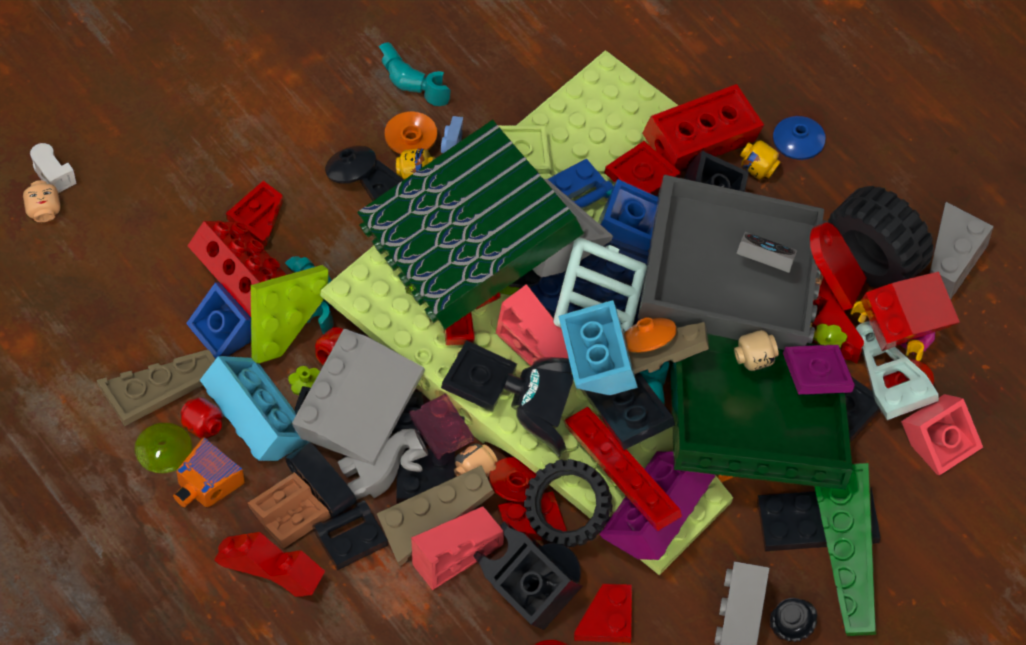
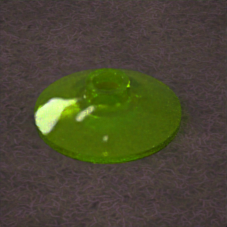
M158 423L146 428L138 436L135 443V455L138 462L146 470L154 473H169L177 470L192 451L191 439L188 433L180 426L172 423ZM163 441L167 442V443L164 444V445H158V443H160V442H163Z

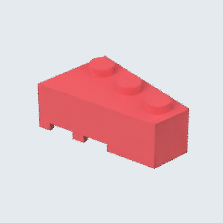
M527 285L502 302L496 334L530 366L536 360L545 357L568 358L562 329L554 324L553 317Z
M480 507L411 537L413 566L430 588L434 590L478 562L474 558L477 551L487 556L504 545V532L484 507Z

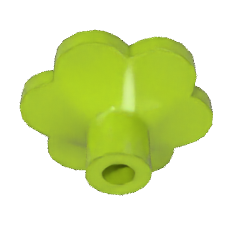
M820 324L814 332L813 340L817 341V344L839 345L841 347L842 343L847 340V335L841 332V328L837 325L828 326Z
M306 366L298 367L296 373H292L288 378L289 384L292 385L291 390L293 394L299 395L302 386L311 388L320 371L316 368L309 369Z

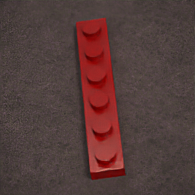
M589 407L564 420L568 431L656 531L682 517L680 508L627 449L623 450L610 430Z

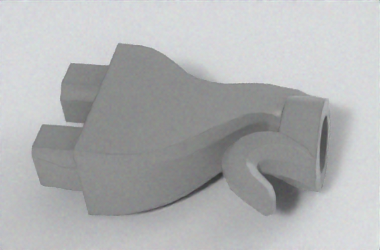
M404 429L388 439L374 466L349 456L342 458L338 461V464L347 478L358 472L360 477L348 483L356 500L369 494L376 498L391 486L400 462L403 468L408 471L421 472L423 470L421 465L413 463V461L427 456L428 451L417 430Z

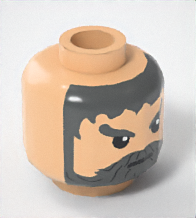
M474 443L455 457L456 468L454 473L456 476H459L482 465L487 478H489L490 471L496 469L495 463L497 458L487 445Z

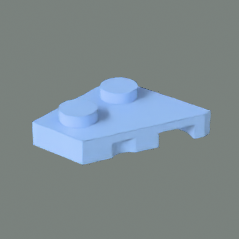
M453 116L450 126L446 125L444 137H442L441 153L446 152L462 141L463 117Z

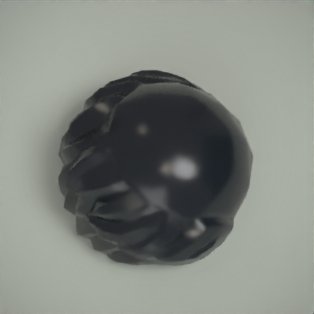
M788 598L780 602L773 609L769 622L774 634L780 639L789 642H800L809 638L814 632L818 623L817 610L809 601Z

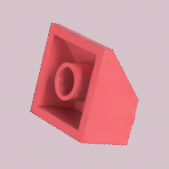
M944 394L939 397L938 402L923 407L901 421L911 446L937 475L943 474L983 448L963 398Z

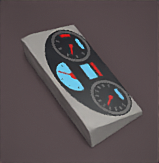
M748 232L744 233L737 254L788 273L797 253L795 249Z

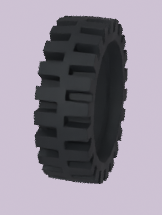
M572 459L556 460L555 463L545 465L543 470L539 469L536 472V477L531 478L529 482L530 487L526 489V500H524V507L527 511L525 512L526 517L537 534L550 543L561 544L567 547L581 546L597 538L596 535L601 533L605 524L610 520L611 517L609 515L613 507L611 504L612 494L602 475L588 464ZM574 475L583 478L591 485L595 493L596 507L592 518L585 526L574 531L564 532L554 529L547 523L542 514L541 499L544 490L552 481L561 476Z

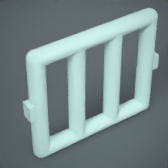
M578 237L573 243L553 320L554 324L561 328L558 316L567 314L569 303L583 308L601 304L598 301L573 292L577 276L628 297L625 312L617 309L623 333H625L626 330L633 326L647 265L619 253V249L611 245L603 247ZM583 250L635 271L632 286L580 266Z

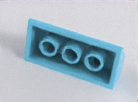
M218 356L200 379L206 388L207 394L215 400L221 408L222 414L235 427L237 435L246 442L251 449V454L259 461H278L308 443V441L299 437L292 425L296 416L294 409L261 365L254 362L252 358Z

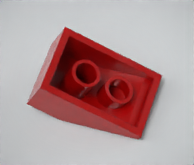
M939 271L894 282L866 292L861 299L881 351L960 323Z

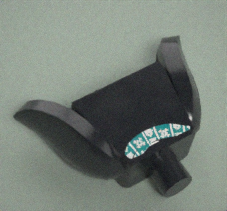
M545 357L536 360L531 367L523 369L520 377L507 373L502 381L501 389L514 393L511 407L516 410V417L521 426L560 457L566 450V446L555 428L559 426L574 378L569 358Z

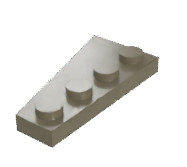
M705 322L677 328L674 338L655 350L647 352L628 351L634 374L646 369L651 373L660 369L659 367L666 361L671 360L675 363L708 350V333Z
M207 349L175 358L173 362L159 365V363L149 365L148 369L132 373V371L120 373V377L107 380L106 377L98 379L97 384L123 425L126 426L203 386L200 379L215 361V358Z
M482 465L377 513L399 566L407 562V558L412 555L411 537L474 510L495 494Z

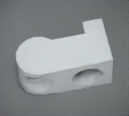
M40 143L31 149L30 156L33 160V168L41 180L46 181L47 184L54 185L58 193L76 184L72 167L69 163L61 166L55 158L53 148L49 144Z

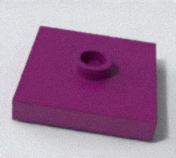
M839 345L785 347L783 355L799 395L853 391L855 385Z

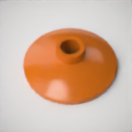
M419 112L400 113L394 116L385 127L386 143L399 154L409 149L424 148L429 150L437 139L435 123L430 117Z
M643 318L624 333L628 351L647 352L660 348L674 338L677 328L670 319Z

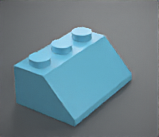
M613 300L558 316L576 389L613 395L638 388L621 321Z

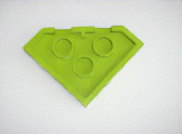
M320 265L251 285L252 360L257 364L281 357L324 300L320 295L321 289L328 284V269Z

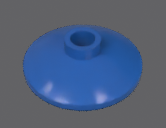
M788 117L779 122L774 129L773 142L775 147L781 154L791 159L806 160L813 158L822 151L825 145L826 137L823 128L816 121L807 117Z

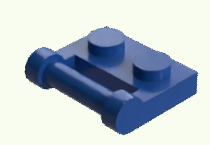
M587 158L548 178L553 185L570 199L595 187L596 190L573 201L581 209L602 198H609L606 192L614 187L610 181H606Z

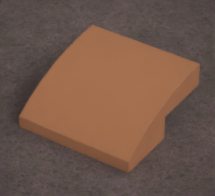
M295 472L248 502L252 512L283 549L313 530L312 525L320 521L323 523L331 518L328 509L312 495L310 487Z

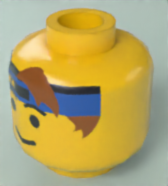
M761 140L757 141L754 145L748 143L740 154L744 158L741 163L742 168L759 180L765 177L769 179L780 164L778 160L779 153Z
M424 148L404 150L400 157L396 159L397 175L405 180L434 160L435 157H431L428 150Z

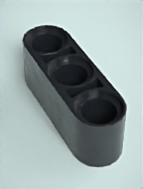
M311 442L285 457L292 473L295 472L310 487L312 495L328 509L331 519L356 504V497L350 487Z

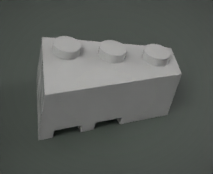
M946 202L929 274L939 271L951 300L988 246L993 226Z
M734 562L733 570L727 569L724 586L730 587L728 598H722L719 615L725 616L723 627H717L714 644L757 645L769 574L768 567Z

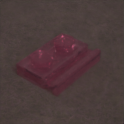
M446 393L422 405L421 409L415 412L414 410L410 411L412 421L437 459H440L441 455L447 452L450 454L474 441L473 434Z

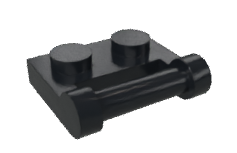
M365 500L357 503L355 508L325 523L320 521L312 525L315 535L336 570L388 546V539L372 515ZM359 518L363 519L364 523L330 539L328 533Z

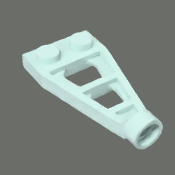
M869 321L857 326L856 330L864 340L862 353L874 399L887 420L939 401L938 392L927 375L896 347L881 351ZM886 352L893 360L876 366L873 357ZM901 371L910 380L887 388L884 384L883 376Z

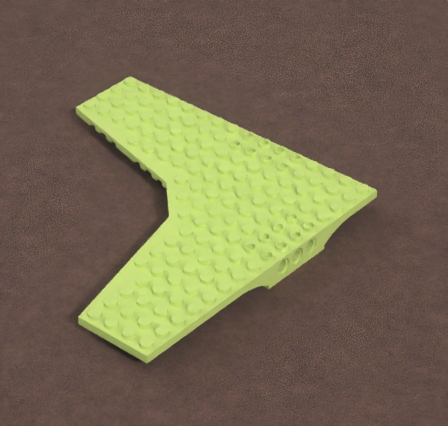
M605 50L516 126L546 125L551 171L550 174H540L543 179H548L587 158L606 181H610L614 186L615 182L604 174L605 166L643 141L649 145L642 134L649 118L654 114L679 105ZM593 187L587 190L586 192L572 198L571 200L575 201L585 196L586 194L596 190V188ZM602 198L582 210L598 222L608 198ZM374 246L371 247L321 289L320 296L371 339L424 367L425 371L416 389L422 392L445 413L464 416V428L480 442H488L505 450L535 473L539 469L543 470L545 465L555 463L556 460L561 459L581 461L597 470L607 482L612 494L611 504L613 507L609 515L612 517L626 495L565 426V419L586 407H589L603 422L582 391L576 389L574 380L559 426L555 428L566 446V450L558 457L548 446L521 426L516 417V410L511 407L514 393L504 390L493 412L441 388L442 381L463 345H446L443 327L438 321L434 324L424 311L427 306L425 304L419 306L411 294V291L414 289L411 286L406 289L397 276L400 271L397 269L393 272L384 259L387 256L385 252L380 255ZM507 286L500 291V299L471 311L475 337L474 344L517 363V368L513 375L520 377L523 369L531 366L496 334L502 302L519 290V288ZM672 427L627 448V450L645 469L657 451H673ZM574 475L561 476L549 484L590 519L592 518L596 507V498L591 485L586 480ZM716 475L708 486V490L694 507V511L688 516L679 533L666 549L665 554L659 560L640 559L658 575L731 504L733 500L732 495Z

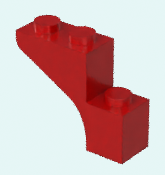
M823 278L817 300H813V305H817V311L820 313L812 323V327H815V330H817V326L820 324L839 326L841 332L847 335V340L840 347L843 358L858 364L861 359L864 340L840 307L838 300L825 278Z
M261 532L225 538L218 547L219 552L214 559L222 567L269 579L285 588L295 597L312 595L325 572L302 550L284 553Z

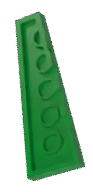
M852 464L853 471L846 490L815 486L846 635H876L869 464Z

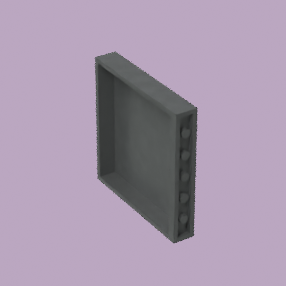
M664 175L658 195L638 319L666 318L672 320L676 327L679 328L705 322L708 334L739 340L743 335L763 330L768 335L774 336L778 349L782 350L785 347L811 344L815 327H810L811 322H814L817 313V305H813V300H817L820 284L816 283V278L819 279L821 272L811 252L810 233L813 227L827 222L823 220L824 209ZM748 232L797 250L790 272L788 273L737 254L744 233Z

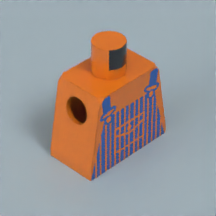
M203 438L178 468L176 473L181 488L173 497L182 507H186L194 499L203 506L210 507L245 483L243 469L206 438Z

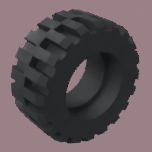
M865 186L856 189L831 213L828 223L833 224L842 235L866 276L865 282L869 283L870 287L880 288L894 282L916 277L932 260L934 244H932L933 238L931 233L927 231V224L920 219V214L916 209L913 210L905 199L901 200L897 197L898 194L892 191L887 192L882 187Z

